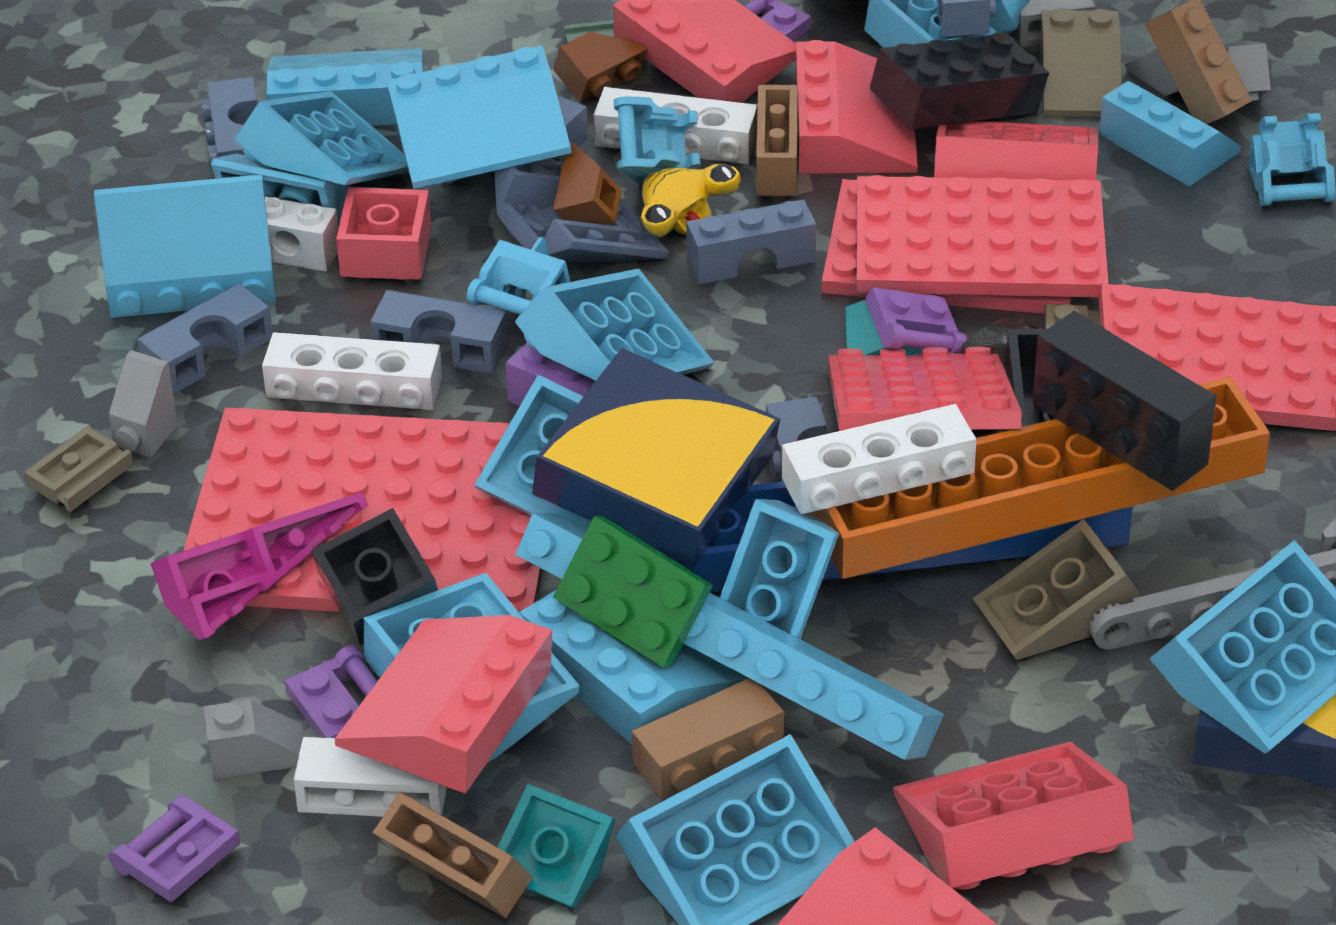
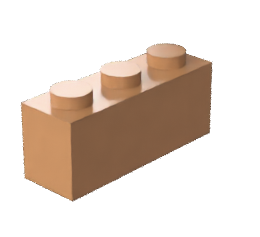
M1189 0L1145 23L1191 116L1208 124L1252 101L1201 0Z
M758 85L756 195L773 197L796 196L797 85Z
M749 678L632 730L633 764L661 800L673 794L682 792L784 738V711L760 683Z
M399 792L372 832L396 855L505 919L533 878L510 854L402 792Z

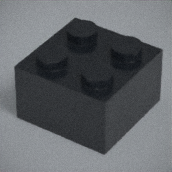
M393 508L311 550L321 579L359 645L364 644V617L438 590L433 574Z

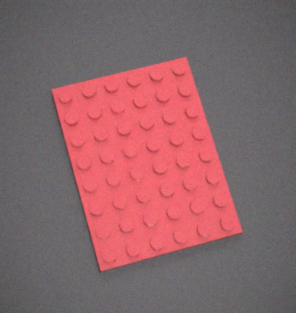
M225 408L183 550L185 551L363 492L368 506L357 512L341 525L337 532L327 537L316 547L393 508L433 574L438 590L487 573L517 611L521 612L537 602L543 570L515 555L531 515L476 489L474 486L510 423ZM312 552L267 590L258 594L245 605L249 607L340 612L318 573Z

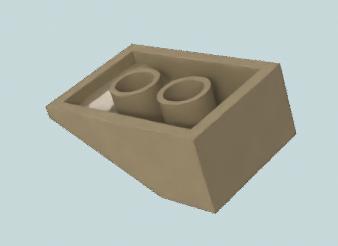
M1062 8L1042 10L1039 41L1040 65L1049 72L1042 96L1043 116L1101 117L1102 97L1121 85L1119 11H1108L1105 9L1077 11Z
M1083 519L972 599L1015 659L1020 660L1092 637L1088 625H1090L1089 620L1094 619L1093 614L1095 612L1099 614V609L1103 607L1106 610L1109 604L1114 607L1115 603L1120 605L1131 603L1133 598L1141 597V595L1122 567ZM1119 623L1111 625L1106 631L1113 629Z

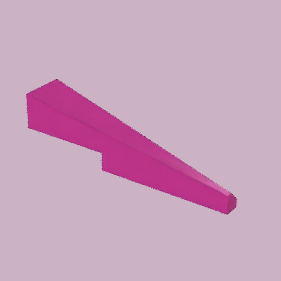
M360 492L150 563L165 607L198 640L210 637L228 619L242 611L244 606L258 594L267 590L308 556L312 549L337 532L341 525L357 512L367 507L368 504L364 493Z

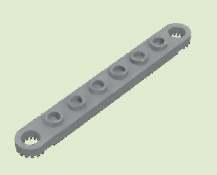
M1336 549L1309 555V558L1336 588ZM1259 568L1133 598L1132 602L1120 605L1115 603L1114 607L1109 604L1106 610L1102 607L1099 609V614L1096 612L1093 614L1094 619L1089 620V632L1097 646L1106 650L1181 633L1218 603L1222 592L1230 593ZM1116 623H1119V624H1118L1119 629L1115 626V627L1113 628V629L1115 630L1114 632H1112V630L1109 629V630H1108V633H1107L1106 630H1107L1111 625L1116 624Z

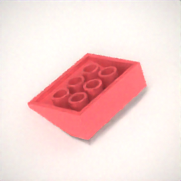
M619 0L613 5L614 37L642 43L647 48L644 59L698 98L742 103L758 90V85H765L796 60V43L736 0Z
M811 40L808 42H796L799 174L917 173L915 129H911L869 89L877 58L835 41Z
M970 121L940 125L936 136L934 178L964 177L993 179L1002 177L1006 179L1096 180L1098 158L1097 127L993 121Z
M511 615L424 619L335 737V746L466 794L550 673L552 630Z
M1071 741L893 787L894 796L933 872L947 885L955 889H971L980 885L982 880L997 876H1020L1027 871V868L1042 864H1065L1070 862L1073 856L1087 852H1110L1115 850L1118 844L1134 840L1127 785Z
M876 827L841 851L778 923V925H998Z

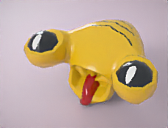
M714 164L700 170L666 168L652 172L645 178L642 185L644 208L641 221L646 230L656 237L667 235L673 228L677 233L687 235L686 221L712 216L707 197L731 195L739 188L741 175L735 167L726 164Z

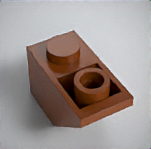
M588 32L559 47L553 71L578 101L582 102L593 95L595 97L601 96L604 87L611 88V86L623 80L628 82L634 79L642 70V63L647 48L642 43Z
M570 143L572 153L566 154L564 157L553 210L563 220L602 225L616 223L622 189L575 143Z

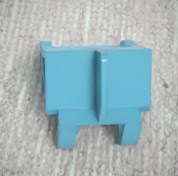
M623 96L613 100L614 109L618 111L621 149V160L617 162L619 172L626 173V176L638 185H642L650 173L666 168L696 169L701 166L700 153L686 155L684 133L688 128L698 124L697 111L692 110L686 114L677 115V109H673V107H660L650 97Z
M1320 113L1306 114L1302 121L1277 122L1276 116L1261 118L1259 122V135H1252L1248 170L1254 187L1258 191L1259 202L1262 207L1271 206L1272 202L1323 198L1324 202H1334L1336 194L1334 166L1327 162L1324 131H1317L1318 123L1321 122ZM1314 174L1317 183L1271 186V177Z
M542 237L537 239L531 250L499 240L481 268L479 278L474 279L470 283L467 290V301L475 305H490L521 315L544 287L571 282L566 261L549 256L546 240ZM527 290L533 294L531 301L524 299Z

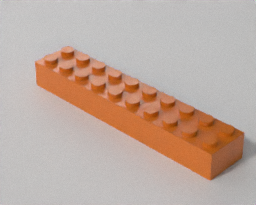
M1229 376L1198 384L1217 395L1209 462L1206 467L1174 491L1149 478L1120 458L1113 456L1109 451L1078 434L1059 420L1053 419L1024 426L1021 429H1012L976 438L975 472L973 474L810 512V514L817 516L839 533L831 559L841 578L846 579L1265 473L1270 432L1232 377Z

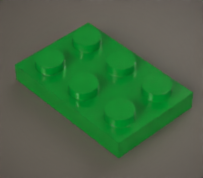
M594 516L553 598L661 667L666 668L671 667L713 585L607 518Z

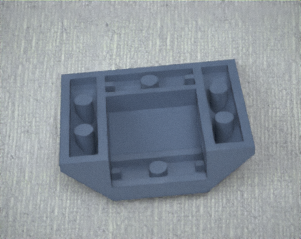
M544 159L494 171L497 216L508 228V233L517 239L524 248L531 250L539 237L545 238L549 256L564 260L566 264L666 259L669 251L662 243L646 230L642 221L622 198H620L616 223L602 225L563 220L553 210L563 162Z

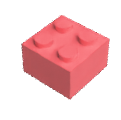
M348 187L336 237L340 277L421 280L432 229L429 190Z

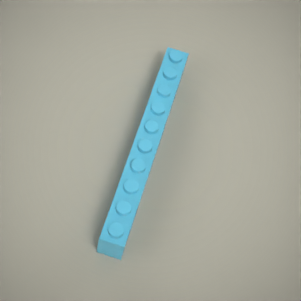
M532 513L515 555L562 579L587 529L559 514ZM709 593L684 641V644L904 760L926 757L944 716L943 713L712 593Z

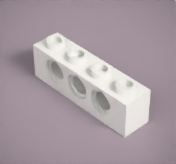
M604 87L594 113L595 146L620 149L618 111L614 109L613 101L615 98L623 96L650 97L660 107H673V109H677V115L686 114L692 110L697 111L698 124L688 128L684 133L686 155L700 153V159L749 164L757 139L758 105Z
M265 197L273 263L327 272L337 254V209Z
M273 332L262 364L266 398L433 410L442 380L440 345Z
M953 404L783 444L782 480L800 515L973 474L975 472L976 437L957 405Z

